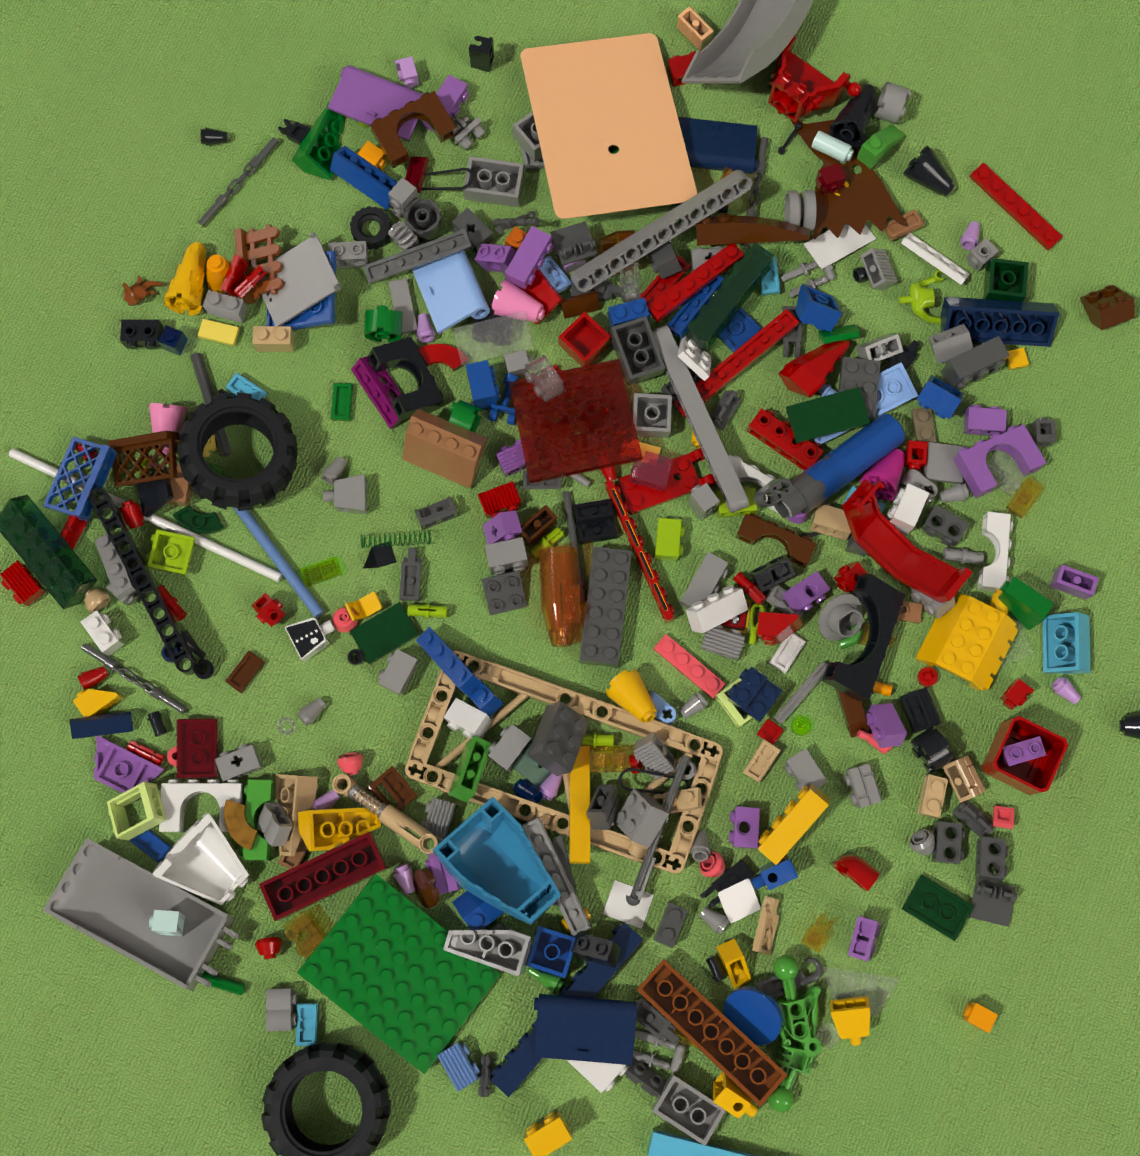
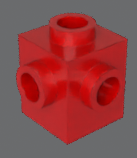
M859 562L848 563L838 570L839 573L834 579L842 591L853 592L858 576L865 575L867 572Z
M266 592L251 605L258 613L256 617L262 624L267 622L271 627L279 623L286 615L281 609L283 605L277 598L272 600Z

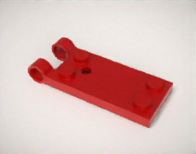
M701 448L618 478V483L629 508L630 515L691 494V490L698 484L702 486L707 483L709 487L716 485L713 474H708L701 479L697 477L693 463L705 459ZM676 474L681 476V479L678 481L674 479Z

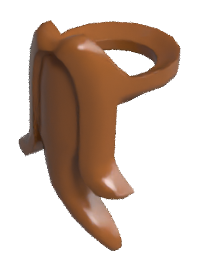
M138 276V281L131 287L126 283L122 284L125 289L124 300L128 302L129 306L136 305L148 295H155L154 291L148 289L151 287H161L164 283L155 281L142 283V278Z

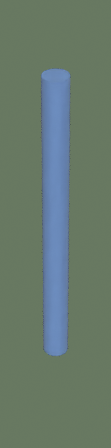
M232 507L315 618L321 616L325 612L250 511H238V508Z

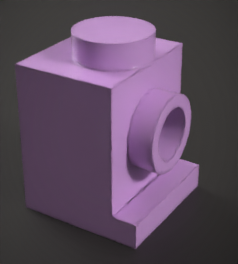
M413 57L395 60L400 82L404 81V85L407 88L419 85Z

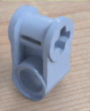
M651 690L649 695L657 710L655 719L671 725L676 719L675 709ZM663 712H665V713L671 712V716H670L671 719H670V718L664 719V718H663V717H664Z

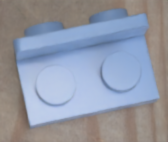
M551 256L543 258L544 263L540 270L559 293L570 288L571 281Z

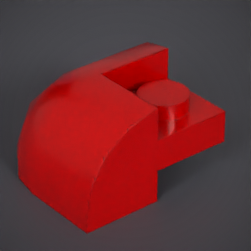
M847 854L839 856L830 864L845 878H850L864 891H869L880 875L874 867L858 855Z

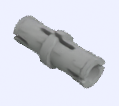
M945 547L942 555L943 560L959 561L961 564L966 562L981 565L984 559L983 552L967 551L964 548L959 550Z

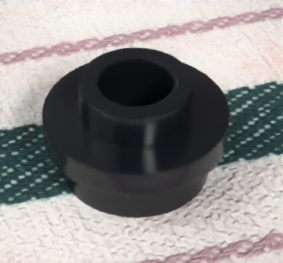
M208 660L199 661L195 675L200 679L210 678L214 673L213 664ZM203 667L208 668L206 673H202Z

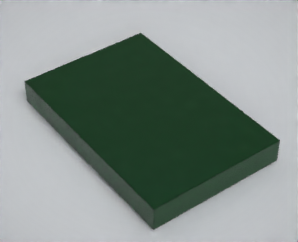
M400 602L349 631L369 665L419 636Z
M921 874L901 909L952 941H955L974 906Z

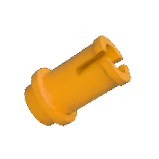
M876 681L873 692L889 697L892 685Z

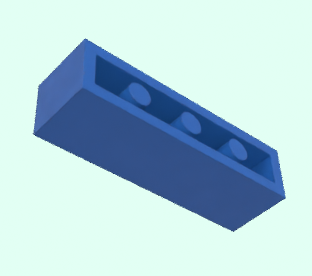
M346 146L334 152L330 167L332 172L386 210L392 207L388 193L398 183Z

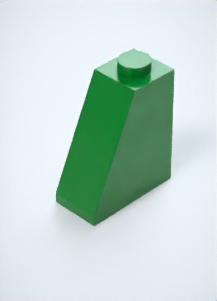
M1013 577L1009 582L1006 580L999 589L1002 591L998 596L999 600L1028 630H1031L1041 622L1054 604L1016 577Z

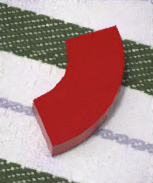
M430 344L419 348V353L428 366L444 364L455 371L469 362V359L463 352L450 345Z

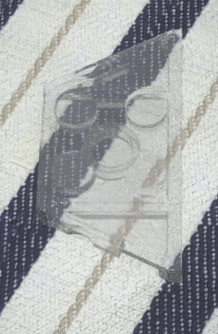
M822 967V973L824 974L832 999L868 996L870 1016H878L900 980L897 977Z

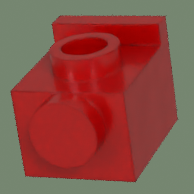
M909 440L905 445L904 466H909V470L915 469L917 471L923 468L927 461L928 442Z
M1018 678L1010 684L1000 699L1005 707L1013 710L1016 706H1022L1027 700L1026 696L1032 694L1034 690Z

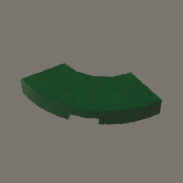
M188 505L172 514L179 524L194 533L213 534L225 529L215 512L200 514Z

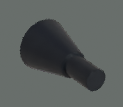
M187 629L185 631L181 630L191 651L202 660L207 654L198 647Z

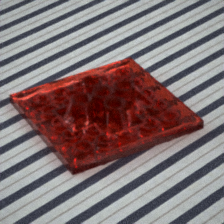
M619 359L509 382L530 484L643 460Z

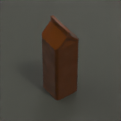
M836 689L851 738L856 737L859 730L870 733L862 701H857Z

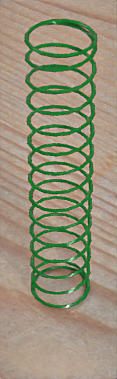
M414 531V543H415L416 533H415V531ZM424 531V542H425L426 532ZM428 531L429 542L427 544H431L430 531ZM399 532V544H400L401 534H400V532ZM404 532V543H405L406 534H405V532ZM409 532V543H410L411 533ZM379 533V545H380L381 536H380V533ZM384 533V545H385L386 536H385V533ZM389 533V544H390L391 535H390V533ZM394 533V544H395L396 535H395V533ZM361 534V538H362V539H361V548H364L365 543H366V538H365V534H364V546H363V536H362V534ZM369 534V546H370L371 537H370V534Z

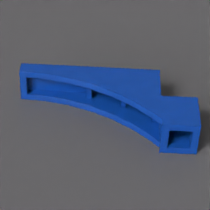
M431 627L416 639L419 645L452 682L489 717L504 704Z

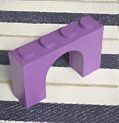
M1024 424L1018 427L1016 425L1011 426L1005 433L1001 434L998 432L987 441L982 439L976 442L974 447H964L957 452L958 455L954 458V462L975 499L992 492L998 485L986 463V455L990 451L999 450L1008 453L1015 460L1024 477L1040 470L1046 464L1045 459Z

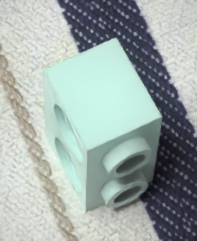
M154 910V915H150L149 927H152L151 931L158 935L183 936L185 915L179 911Z

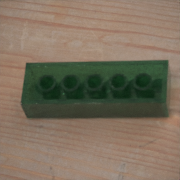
M756 242L752 247L749 246L745 250L744 258L734 264L733 272L730 276L726 275L720 289L718 291L714 290L709 298L710 302L700 308L698 312L700 315L696 320L692 319L687 326L688 338L693 339L702 351L707 352L771 270L774 255Z
M28 494L9 499L0 513V533L63 610L80 604L85 598V593L96 583V577Z

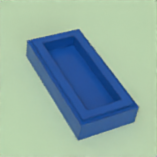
M150 829L129 840L157 863L163 861L166 854L172 848V846Z

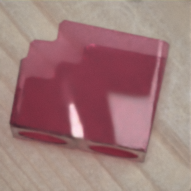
M646 451L645 456H638L637 460L634 461L629 482L664 491L674 460Z

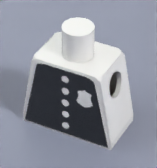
M315 617L285 627L303 662H306L329 644L325 635L335 630L330 620L320 625Z

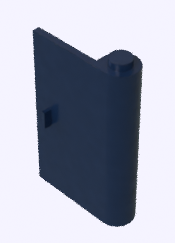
M678 117L690 167L727 172L742 170L745 174H753V171H757L758 160H755L756 125Z
M539 993V998L535 997L534 1010L538 1011L534 1057L632 1065L637 1002Z

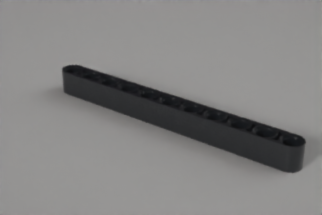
M101 488L93 489L89 494L90 502L176 668L186 675L194 674L198 669V663L116 505L105 490ZM104 495V499L101 502H97L98 497ZM112 511V516L106 519V514ZM117 528H121V532L118 535H114V531ZM126 544H130L129 550L123 552V547ZM138 560V566L131 568L132 562ZM143 577H147V582L144 585H140V580ZM151 594H156L155 600L149 602V596ZM164 610V616L157 619L158 612ZM169 627H173V633L166 636V630ZM182 644V650L175 653V646ZM186 661H191L190 668L184 670L183 664Z

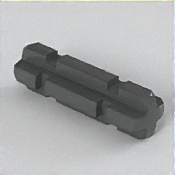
M482 1055L480 1061L482 1067H480L479 1085L481 1087H479V1096L489 1097L492 1057Z

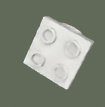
M685 335L680 340L677 356L686 364L687 368H691L705 381L710 376L711 357L706 351L699 349L693 339H689Z

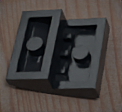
M611 499L573 505L580 545L617 539Z

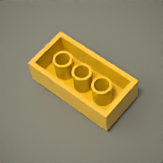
M812 783L809 786H803L798 792V799L796 801L792 799L785 807V814L783 816L779 814L772 822V829L770 831L766 829L759 837L758 842L760 844L758 850L775 865L781 861L829 806L830 798Z

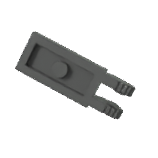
M796 306L782 307V312L788 309L790 313L799 321V318L795 311ZM799 321V325L782 338L783 357H788L789 344H795L794 356L795 358L800 357L802 322Z

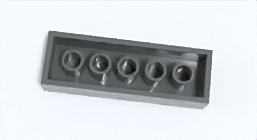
M593 547L579 660L581 664L618 668L632 551Z

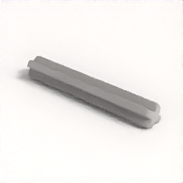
M825 662L819 664L774 716V719L779 724H782L821 680L827 666Z

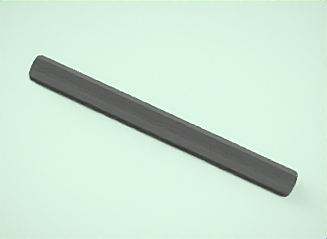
M196 352L190 358L204 403L207 405L212 402L211 397H214V393L202 355ZM222 428L215 432L214 435L221 456L226 457L232 451L225 429Z

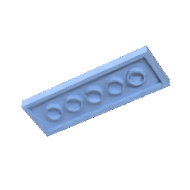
M902 362L879 373L875 417L918 396ZM849 430L816 438L813 441L821 445Z

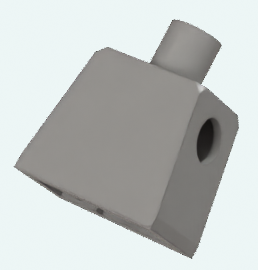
M365 475L335 480L334 490L323 491L324 502H334L337 511L367 514V479Z

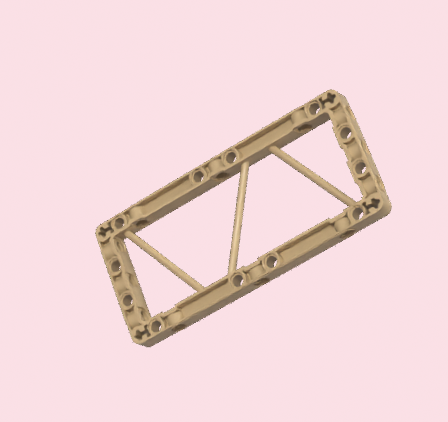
M453 651L468 667L473 662L479 664V669L474 671V673L481 680L489 681L497 687L519 694L491 718L493 722L488 730L526 698L551 705L560 702L562 695H568L571 701L565 705L592 721L640 738L655 732L664 745L680 750L679 752L685 753L684 755L689 756L690 759L692 757L699 758L700 762L690 788H695L697 784L704 785L705 793L701 795L702 808L681 812L670 849L667 851L657 847L655 852L660 853L661 861L657 864L654 863L653 867L673 874L680 873L683 870L718 771L723 752L720 744L654 719L649 723H642L623 708L508 667L485 661L460 651ZM441 669L405 766V773L412 780L449 794L455 774L442 769L463 752L465 744L470 739L464 740L435 766L429 765L428 759L440 735L443 717L450 708L456 692V685ZM440 692H445L448 695L447 699L443 702L437 700ZM599 708H605L608 714L602 718L597 715L596 711ZM430 728L434 731V734L431 738L427 739L423 733L426 729ZM692 740L699 743V749L696 751L689 747V743ZM704 744H707L705 748L711 750L714 747L718 755L715 754L712 757L709 751L705 750L703 754L700 752L704 748ZM682 756L677 760V765L679 764ZM417 766L418 770L424 772L423 780L421 779V774L415 773L413 776L410 768ZM676 769L667 775H673L676 772ZM431 772H436L438 774L437 781L429 782L428 775ZM569 773L563 774V781L569 808ZM661 777L654 780L644 789L655 790L668 778ZM478 783L475 795L468 800L483 806L489 799L494 797L513 817L526 822L540 817L545 829L569 837V815L481 783ZM523 805H528L531 808V813L528 816L520 814V808ZM562 818L568 821V827L563 830L557 827L558 820ZM685 821L692 823L693 829L691 832L683 830L682 825ZM590 825V845L639 863L643 862L648 847L631 841L623 834L612 830H594ZM666 855L669 856L667 859L668 861H674L675 859H677V863L680 864V867L675 868V870H673L672 865L667 863L665 864V867H663L662 865L665 862Z

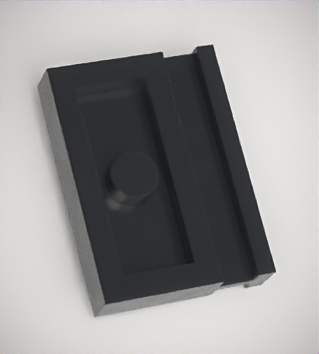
M927 687L899 697L913 734L941 724Z

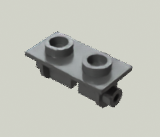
M725 390L710 415L714 426L721 430H724L742 400L737 397L738 393L734 390L730 392Z
M968 800L959 803L952 811L955 816L979 837H985L994 829L992 821Z
M634 1057L632 1065H629L624 1073L625 1077L635 1084L643 1083L641 1088L652 1097L660 1096L667 1082Z

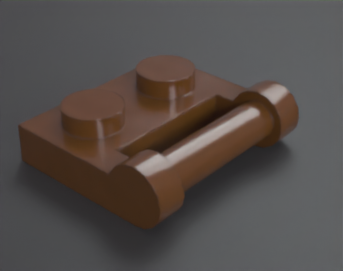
M391 766L366 788L381 803L390 805L391 803L377 788L382 784L398 803L395 808L399 811L418 797L394 766Z

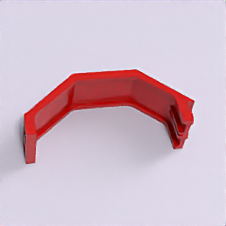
M865 478L842 505L853 540L892 578L939 603L950 601L973 572L968 567L962 569L954 568L915 547L880 511L874 492L883 489L885 485L880 480L871 483Z

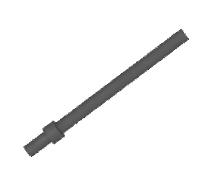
M570 491L563 492L576 579L574 580V585L578 592L579 603L587 602L585 594L586 581L583 579L571 495Z

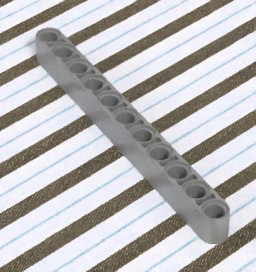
M742 170L730 173L576 269L571 274V281L580 292L589 291L748 192L753 184L751 178Z
M668 325L653 330L652 333L665 365V372L730 513L748 507V498L686 364L677 356L679 348Z

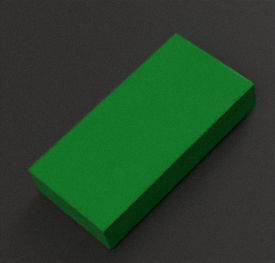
M852 324L833 328L831 332L820 330L818 335L821 341L827 344L859 338L860 331Z
M334 383L331 410L332 421H350L353 384Z

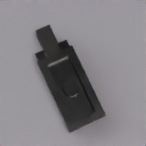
M914 340L909 347L904 345L902 347L904 352L894 355L880 373L901 362L905 370H907L917 356L914 352L920 344Z

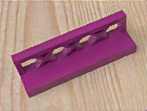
M368 357L359 358L351 368L352 372L390 429L396 428L401 421H399L392 407L395 398L391 397L388 392L393 393L397 397L402 395L386 370L375 373L373 367L369 364ZM379 377L383 378L386 384L381 382Z

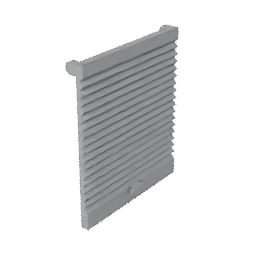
M314 232L310 233V238L275 259L283 265L282 271L276 273V278L284 281V287L278 290L276 295L267 293L263 294L262 297L275 326H282L288 320L300 315L303 311L328 297V295L342 289L318 235ZM270 275L263 277L259 282L270 280Z

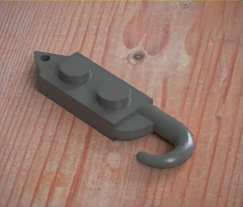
M811 957L805 959V962L815 964L816 971L805 977L799 970L794 978L796 990L817 981L821 977L823 969L817 959ZM776 975L755 983L756 990L763 992L767 996L770 995L773 999L785 995L783 982Z

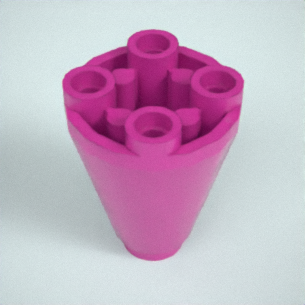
M894 449L869 469L861 478L860 483L865 478L871 483L880 480L885 487L874 492L876 499L894 500L905 463V454L899 449Z

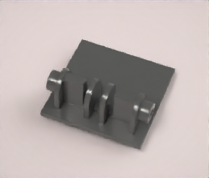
M586 221L551 232L562 266L597 255L596 244L590 235Z
M519 570L481 579L490 615L527 607Z
M976 879L971 904L974 908L969 917L1009 927L1013 901H1016L1018 894L1015 893L1016 887Z

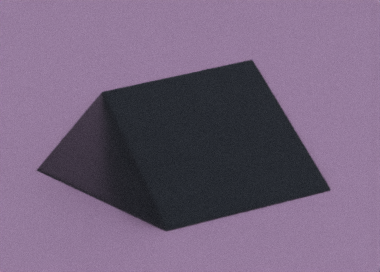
M387 542V545L382 543L379 547L376 545L374 548L371 547L363 569L379 568L396 563L391 542L390 544Z

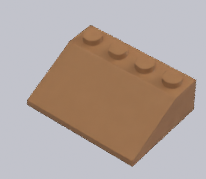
M418 409L411 415L408 424L402 460L471 489L488 438Z

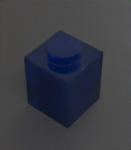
M167 325L158 340L164 350L179 356L188 341L182 331Z

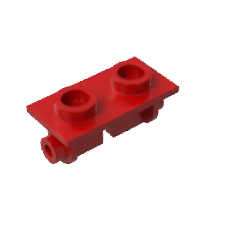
M70 515L55 545L72 552L88 522Z

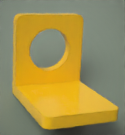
M371 592L357 601L345 603L352 621L362 620L383 608L376 592ZM352 607L355 609L357 615L353 613Z

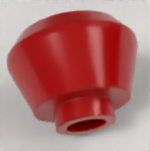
M280 937L263 938L256 941L255 947L259 955L264 956V959L276 958V954L280 953L283 941Z

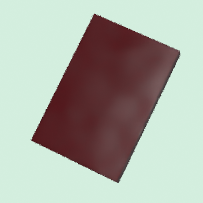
M177 719L176 778H217L218 770L215 761L217 759V719Z

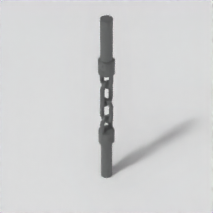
M275 137L244 167V173L228 185L227 192L224 195H219L215 203L198 221L201 226L204 227L213 215L228 202L227 198L230 194H235L238 191L245 177L252 175L262 164L263 159L279 143ZM249 166L253 168L250 173L249 170H246ZM235 182H236L237 184H239V185L236 187V189H235L234 191H232V189H231L230 187H231Z
M767 137L761 138L757 159L758 167L757 171H754V186L749 198L750 209L747 210L746 216L756 217L757 214L755 208L759 201L760 193L758 190L765 169ZM757 193L756 201H752L753 194ZM743 243L742 245L749 247L750 243Z
M86 643L81 647V650L102 662L105 667L111 671H116L128 681L143 688L144 691L155 699H160L181 714L186 712L187 707L166 695L160 688L142 680L132 671L120 666L116 660L111 657L108 658ZM126 672H128L129 674L132 675V677L129 678V677H127V676L124 675V674H125ZM148 686H150V687L152 688V690L149 691V690L146 689V688H147Z

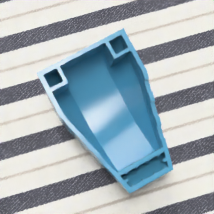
M494 797L489 799L433 849L441 864L462 888L497 909L528 924L535 922L561 897L559 890L544 868L541 859L537 856L521 825Z

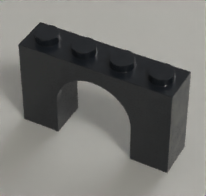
M412 337L371 349L367 357L375 373L395 367L403 368L409 371L417 381L418 388L416 391L397 396L392 404L399 421L411 418V415L418 409L425 412L439 409L444 402L443 395L438 390L435 379L430 374L426 361L420 355L419 348L414 343Z

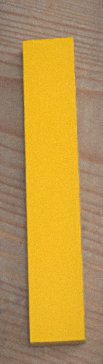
M590 746L580 747L573 769L569 773V863H590V820H588L586 814L590 805Z

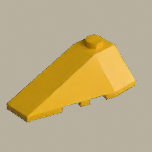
M368 808L324 809L298 812L299 833L309 851L331 850L342 843H346L353 838L381 827L377 814L373 815L372 811H368Z

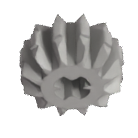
M401 221L395 223L388 231L390 238L402 251L416 247L419 243L413 231Z

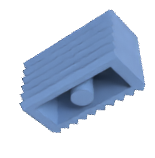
M460 1041L437 1055L457 1092L478 1080V1073H480L476 1062H471L468 1057L470 1054L468 1047L465 1043L461 1045Z

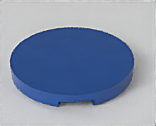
M744 986L735 989L726 999L723 1009L724 1016L755 1045H766L777 1038L782 1028L783 1015L779 1005L770 995L767 996L763 992L756 990L755 987Z

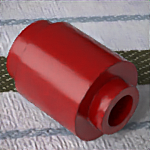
M133 499L123 502L122 507L119 509L129 529L144 525V516L138 502H134Z

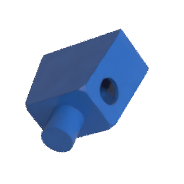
M786 854L777 865L771 861L760 867V875L752 878L751 882L756 890L767 885L769 890H772L798 878V875L788 854ZM770 873L776 874L773 878H769L768 875Z

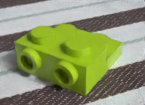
M156 529V533L152 534L150 545H152L151 553L148 552L146 556L147 567L167 573L187 575L195 537Z

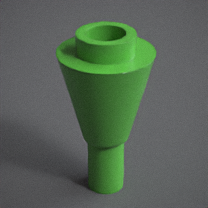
M532 967L528 971V974L539 979V982L553 995L556 992L560 993L564 986L563 977L541 972Z

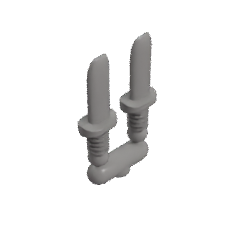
M816 261L805 265L800 263L799 268L785 273L781 279L785 282L802 274L806 276L808 271L819 267ZM830 264L823 268L826 276L813 281L810 278L805 285L815 288L826 283L828 280L833 281L835 274L832 265ZM801 286L790 291L789 295L791 298L799 295Z
M635 1029V1037L653 1043L654 1048H658V1045H661L671 1050L676 1048L671 1065L667 1061H662L659 1058L656 1059V1053L653 1052L650 1056L633 1050V1057L647 1063L648 1068H651L653 1064V1066H659V1068L661 1067L665 1070L670 1069L672 1073H677L682 1063L685 1046L678 1044L676 1047L668 1039L664 1043L653 1034Z

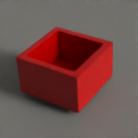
M583 312L558 337V345L584 369L611 344V336L586 312Z

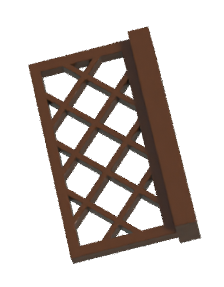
M166 430L108 441V446L117 452L114 460L115 487L177 478L176 441L180 440V433ZM166 445H169V452L165 455L162 451ZM153 447L156 452L151 458L148 452ZM137 450L141 453L138 460L133 457ZM120 453H124L127 456L123 463L120 459ZM159 456L164 459L160 466L156 463ZM146 458L149 463L144 469L141 463ZM130 460L134 463L131 471L127 468ZM167 464L170 465V474H166L163 471ZM152 466L157 470L153 477L149 474ZM139 469L142 474L137 479L134 474ZM124 471L127 474V477L122 482L121 475Z

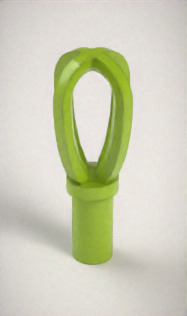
M754 604L751 607V626L748 644L755 645L758 623L754 626L755 609L760 607L761 612H765V607L762 604Z

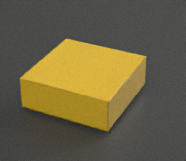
M1024 348L1008 351L1010 356L1006 361L1009 371L1028 367L1029 362Z

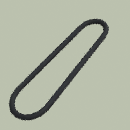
M469 168L429 172L425 176L465 170L470 173V180L463 187H424L421 190H462L472 183L473 173Z
M628 768L620 773L618 783L623 790H633V788L624 787L621 782L622 776L628 771H637L674 779V776L637 768ZM682 779V781H685V782L687 783V788H686V789H689V788H690V783H689V781H688V780H685V779ZM636 789V790H638V791H640V792H645V793L664 794V793L668 792V791H656V790Z

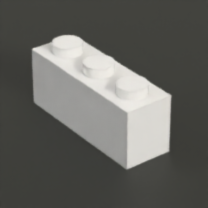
M726 586L722 589L723 591L707 596L708 599L693 603L692 607L686 609L692 631L705 633L747 611L748 607L743 590L734 586Z

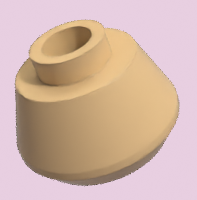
M92 588L84 595L86 608L91 613L96 610L100 611L110 601L109 593L99 588Z

